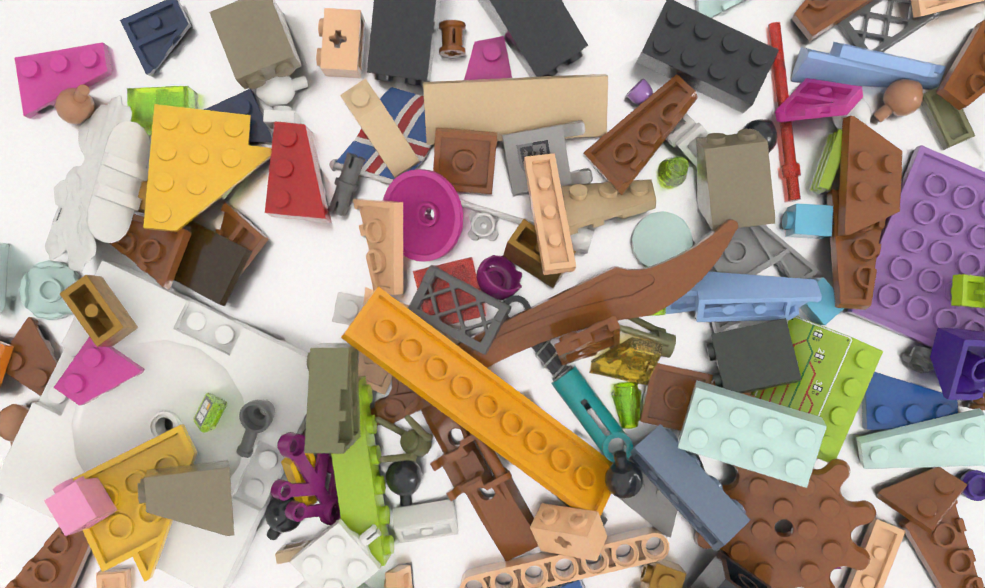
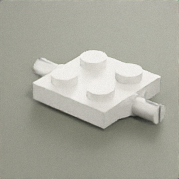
M341 519L337 520L291 558L290 563L302 575L304 580L295 588H358L380 570L381 564L371 554L368 547L372 541L381 536L379 528L376 530L377 526L373 524L364 533L359 535L351 531Z

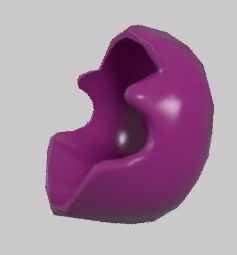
M492 255L480 263L476 279L482 292L498 300H504L513 296L522 287L520 282L523 274L517 271L514 264L506 257Z

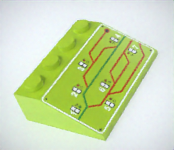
M795 316L791 320H787L802 380L797 383L753 391L751 395H755V398L822 417L827 427L817 459L828 463L833 459H837L883 351L856 338Z

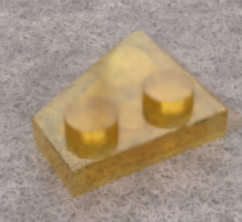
M631 337L593 359L589 373L647 385L662 355L663 344L653 342L647 338Z

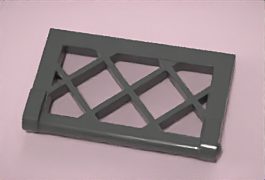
M873 0L839 22L837 26L851 45L868 49L865 45V38L881 40V44L872 50L884 52L939 17L941 11L925 15L916 21L912 20L911 0H888L886 15L870 12L871 8L883 1ZM894 2L910 5L907 19L891 16ZM859 16H864L862 31L855 30L850 24L851 21ZM869 18L885 20L883 35L867 32ZM890 22L906 24L905 29L892 37L888 36Z
M430 265L408 309L434 328L487 355L501 326L511 311V306L444 272L438 267ZM436 277L448 282L450 287L434 292L432 285ZM461 289L475 297L476 301L460 306L455 290ZM451 292L456 308L439 313L435 297ZM430 298L435 315L432 316L420 310L423 301ZM483 303L499 309L493 319L486 321L482 307ZM478 306L482 322L466 327L461 311ZM457 312L461 329L456 330L442 322L441 317ZM484 327L485 336L481 343L467 334V331Z

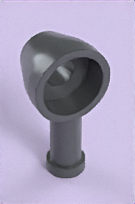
M253 400L241 408L239 419L245 428L241 444L236 450L239 456L251 457L258 433L265 431L271 425L275 408L270 401ZM260 408L264 411L265 415L260 412Z

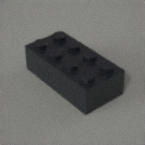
M666 0L636 63L670 79L677 74L695 91L744 113L754 104L779 50L677 1Z

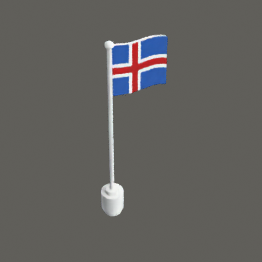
M391 87L383 94L380 100L420 160V163L408 171L416 170L432 147V145H427L424 96ZM362 129L339 159H332L329 163L332 170H335V168L342 170L346 154L349 152L358 155V158L361 156L366 159L360 176L391 184L395 179ZM460 200L463 207L488 213L518 224L523 220L520 217ZM588 226L578 228V233L570 235L573 250L576 251L575 254L580 252L588 253L594 230L587 229Z

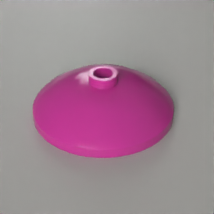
M410 170L396 177L387 188L383 200L403 202V255L409 259L422 262L443 257L456 245L463 227V209L456 190L446 178L431 170ZM431 209L434 212V218L430 214Z

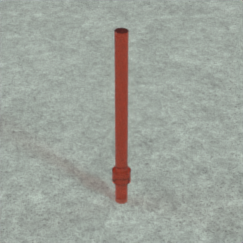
M773 22L768 24L770 46L779 50L773 62L777 107H779L789 97L781 24L780 22ZM792 121L779 122L784 165L781 166L782 178H786L788 201L801 200L798 179L801 176L800 163L796 162Z

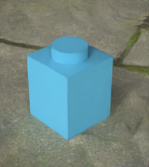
M796 203L787 207V211L784 212L782 218V227L786 229V237L810 239L831 237L833 206Z
M815 278L814 280L818 283L822 299L818 303L816 301L807 302L800 309L811 322L826 325L844 308H835L834 288L825 278Z

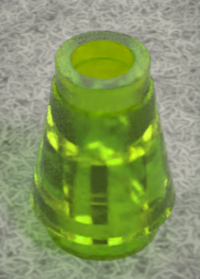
M668 157L664 159L658 167L660 180L665 185L671 187L681 185L688 175V161L684 157ZM673 166H678L680 171L677 172Z
M636 382L615 384L611 395L621 428L632 429L638 427L642 390L638 389V383Z

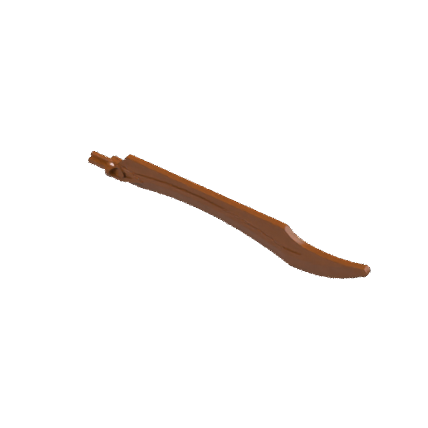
M728 219L703 240L670 259L640 269H626L614 266L506 319L487 355L476 351L462 342L456 345L488 368L532 346L571 332L589 328L592 324L612 316H616L617 321L653 315L677 301L704 278L728 247L739 225L737 221ZM485 330L471 336V338L481 343L485 336ZM392 376V388L389 395L375 401V407L370 410L371 415L395 423L405 418L406 415L418 412L431 404Z

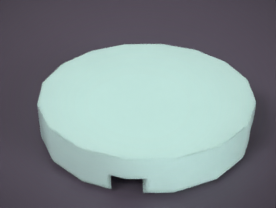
M666 211L654 212L641 219L632 234V251L638 262L645 267L670 259L689 249L693 244L691 230L686 222L678 215Z
M50 260L38 262L32 266L33 268L23 276L19 289L21 302L24 307L29 309L35 317L44 320L54 321L71 315L73 312L59 293L81 278L77 271L69 269V265L66 263Z

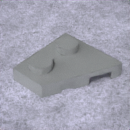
M642 472L643 485L640 491L631 498L619 499L662 534L671 538L678 510Z

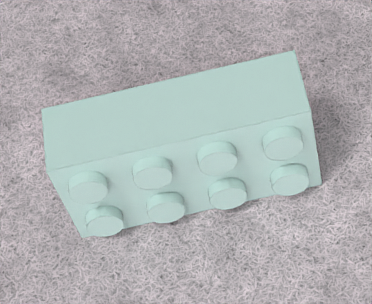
M696 380L679 436L678 448L807 488L827 426L822 417Z

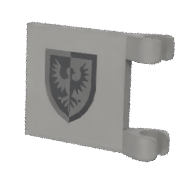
M578 120L502 135L513 195L529 192L523 163L526 156L555 153L561 186L592 182L593 177L590 168L570 172L565 137L578 136L585 133L583 121Z

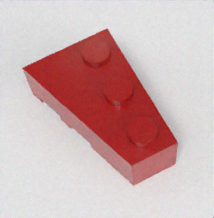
M274 122L264 213L275 218L332 223L331 216L327 210L326 193L319 170L320 166L313 134L305 124Z

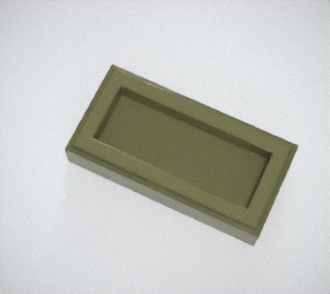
M937 87L923 93L921 104L943 150L976 135L964 110L956 109L936 93L939 88Z

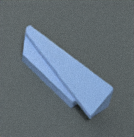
M834 41L830 53L801 47L791 81L802 83L806 78L856 86L888 87L894 81L910 79L920 82L923 89L932 90L939 87L946 66Z
M708 272L689 292L664 308L663 311L664 314L695 311L696 322L768 321L784 318L791 320L799 315V308L807 302L816 301L818 303L821 301L822 295L818 283L814 279Z

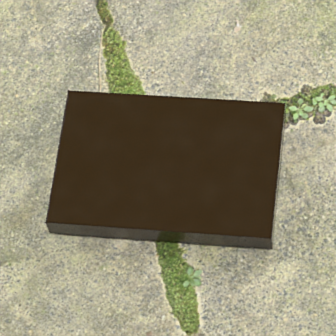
M191 221L182 228L192 234L174 281L219 305L225 306L252 251Z

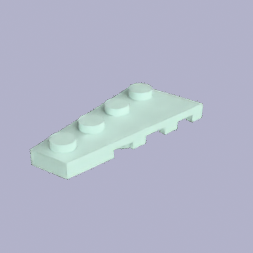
M980 408L856 437L859 459L864 469L985 466V413Z

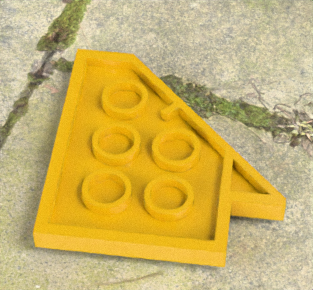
M154 104L144 229L178 232L271 158L272 148L248 145L251 115Z
M184 424L72 478L74 481L83 476L85 479L98 477L117 508V511L89 529L83 530L102 572L133 557L144 582L153 577L173 520L146 512V503L139 504L138 483H140V479H144L145 474L150 469L194 464L198 452Z

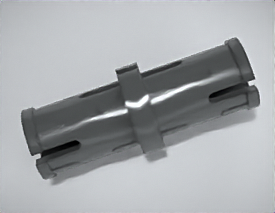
M349 152L346 154L340 177L335 179L334 184L336 188L330 206L327 209L332 213L336 211L335 214L340 216L347 215L353 192L358 190L359 185L357 181L366 160L361 156L358 158V155Z

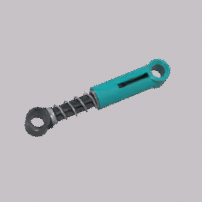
M519 295L510 296L503 302L508 305L513 302L520 303L524 310L531 307L529 302ZM550 340L532 346L536 353L535 357H539L544 364L543 368H547L552 374V386L603 455L611 462H615L614 453L609 451L608 446L611 440L620 438L623 440L624 445L622 450L626 452L628 460L632 455L630 452L633 449L630 437L627 436L576 366H568L567 364L562 365L557 351ZM590 408H592L608 431L605 433L601 431L587 412Z

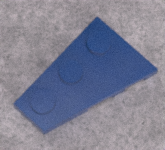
M874 372L862 400V428L866 430L894 429L957 414L958 400H948L944 398L941 392Z

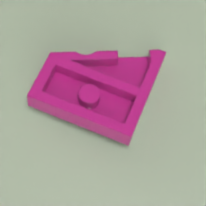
M504 36L474 41L464 80L512 78Z
M806 78L775 111L776 121L786 122L848 115L863 98L862 86Z
M89 336L53 388L81 406L98 398L101 394L113 390L125 381L142 374L145 369L112 346L97 347Z

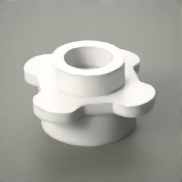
M472 211L469 214L471 229L468 231V236L470 239L487 238L489 241H493L497 238L498 233L495 230V223L498 221V217L488 213H479L478 211ZM481 223H485L486 228L482 229L480 227Z

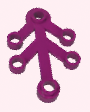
M294 432L282 435L278 440L277 448L283 457L289 458L294 462L306 483H291L278 479L271 486V495L283 501L288 500L290 497L315 496L320 504L305 505L298 501H291L285 509L286 517L296 522H300L304 518L319 517L322 523L333 525L337 520L341 519L332 456L329 457V453H317L314 470L304 453L305 436ZM327 473L331 474L328 491L325 487Z

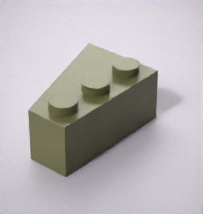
M319 343L311 347L307 355L309 380L304 453L344 454L361 437L358 351L349 343Z

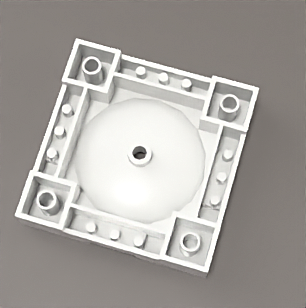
M102 260L95 276H102L138 326L135 331L112 347L145 370L142 374L125 381L113 390L105 392L98 398L81 406L53 388L89 338L85 329L77 318L74 317L61 343V346L65 347L42 396L39 402L32 403L0 468V493L55 519L44 501L55 494L52 490L54 487L167 432L164 425L166 418L172 421L173 428L184 424L198 452L194 464L229 461L234 535L225 536L173 520L156 568L196 588H229L258 531L257 527L272 498L271 486L276 480L281 479L284 473L281 461L285 457L280 454L277 448L278 440L288 432L302 435L306 427L309 371L307 369L308 352L283 340H278L183 295L172 287L170 290L163 288L155 279L128 266ZM207 395L213 404L200 428L195 417ZM268 400L275 408L273 421L265 431L258 433L253 446L252 456L249 458L241 457L236 453L245 432V428L239 419L240 410L250 401ZM260 408V412L265 415L264 411Z

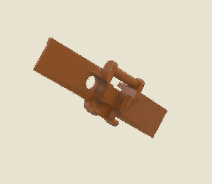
M432 404L422 409L421 412L444 453L431 461L430 465L433 471L443 467L453 487L446 492L449 500H455L462 493L467 495L505 561H509L538 547L530 529L534 517L515 485L511 472L506 467L504 468L496 452ZM452 429L461 430L464 438L460 440V444L455 443L451 439ZM474 440H475V442L477 443V445H478L480 451L482 452V454H483L485 460L487 461V463H488L490 469L492 470V472H493V474H494L493 476H492V474H491L489 468L487 467V465H486V463H485L483 457L481 456V454H480L478 448L476 447V445H475V443H474ZM480 488L486 490L492 488L495 491V495L493 497H486L481 493Z

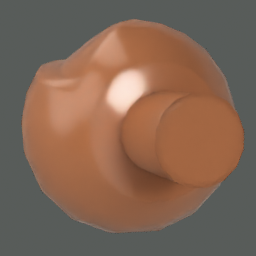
M910 79L894 81L887 87L884 93L883 101L885 105L873 113V116L881 123L891 114L907 116L914 113L920 107L923 100L922 84Z
M79 85L77 88H67L56 97L55 108L63 121L76 125L92 116L95 104L89 95L90 89L88 86Z
M11 404L0 411V437L9 441L11 446L29 411L28 407L19 404Z

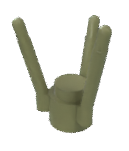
M639 317L631 318L628 320L650 330V332L646 333L619 324L620 331L645 339V348L650 350V352L607 351L605 353L606 357L643 358L659 361L661 356L670 358L676 345V335L666 333V329L657 327Z
M410 415L405 416V420L413 428L408 431L381 417H376L375 422L401 436L400 444L403 451L406 452V454L381 456L379 461L396 462L408 460L415 462L417 457H423L430 451L432 434L427 433Z

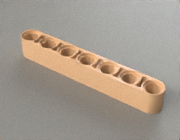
M645 527L607 536L601 550V558L595 564L587 563L586 559L539 552L509 561H501L469 569L462 575L460 588H467L466 584L471 580L479 581L482 584V588L551 587L660 561L668 555L670 550L669 542L664 534L655 527ZM650 538H660V544L656 549H646V543ZM622 544L631 546L630 553L625 557L616 555L617 548ZM560 559H569L572 562L571 567L565 571H560L555 566ZM531 566H538L542 569L541 574L536 578L528 577L525 572ZM507 573L512 577V581L509 584L501 585L496 581V577L498 574Z

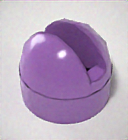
M643 78L633 86L626 96L633 103L640 105L653 94V90L650 84Z

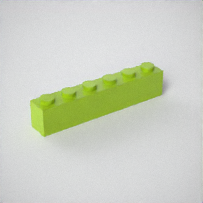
M366 376L358 377L361 437L344 454L331 453L341 520L351 531L359 535L364 533L373 524L377 526L376 530L379 528L381 536L372 541L368 547L381 566H385L391 554L394 553V539L392 535L388 534L387 524L390 523V510L388 505L384 506L383 494L386 491L384 476H380L378 464L381 463L379 461L381 449L379 445L375 444L374 434L377 432V422H375V415H371L370 403L373 400L372 388L370 384H367Z

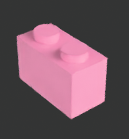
M83 476L74 481L72 478L54 487L52 490L55 494L44 500L65 536L89 529L117 511L98 477L85 479Z

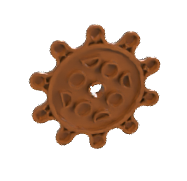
M833 459L823 468L813 469L807 488L733 465L737 473L736 478L732 483L722 485L723 491L731 499L738 501L744 507L750 521L725 546L719 548L729 558L764 581L771 588H835L830 578L831 572L834 569L846 566L855 570H864L870 564L871 559L868 551L853 542L851 533L856 527L871 523L876 517V509L869 501H849L842 496L841 486L851 473L850 466L846 461ZM780 520H788L793 524L792 531L786 533L777 532L775 524ZM696 531L694 534L696 544L704 549L712 548Z

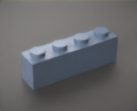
M660 424L631 450L630 453L632 455L630 459L716 551L725 546L750 519L746 515L744 507L738 501L731 499L723 491L722 484L700 467L701 464L698 458L691 452L678 448L679 441L677 436Z

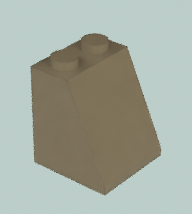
M238 0L209 12L234 77L244 89L259 88L267 80L277 76H289L296 68L301 67L285 17L275 0Z
M742 129L738 131V134L710 133L705 138H697V206L712 231H715L728 219L737 221L738 228L775 224L768 141L759 131Z
M228 460L150 469L145 474L144 479H140V483H138L139 504L146 503L147 513L221 535H234Z

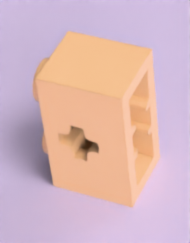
M324 8V18H320L318 23L319 36L322 37V48H317L316 62L325 76L361 78L365 19L361 10ZM340 39H344L345 42L340 44V48H336L335 44H339Z
M542 503L530 526L540 551L592 561L598 560L607 538V533L599 513L591 510Z

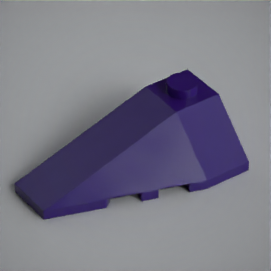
M938 327L930 358L944 398L948 400H976L983 398V393H985V332Z

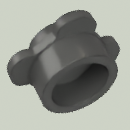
M915 346L910 354H903L902 359L908 362L909 367L916 372L928 373L930 370H934L930 358V349Z

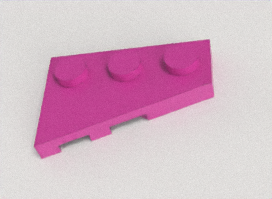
M103 42L14 58L23 116L29 119L39 114V110L49 105L54 106L56 97L61 91L67 88H77L79 85L90 87L112 75L108 46Z

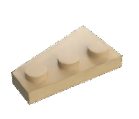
M652 179L633 180L622 195L609 182L562 186L570 235L578 233V228L592 225L593 228L604 225V220L616 216L624 219L656 209L657 199Z

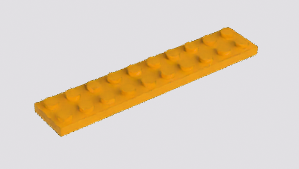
M378 286L341 338L570 507L597 511L601 517L611 495L606 487L605 475L613 462Z

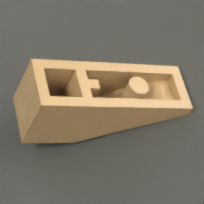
M366 78L340 95L346 107L394 178L420 163V160Z

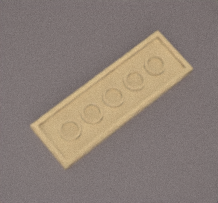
M607 74L423 82L427 145L435 144L436 128L497 132V141H503V134L581 120L585 125V133L565 138L599 137L607 133Z

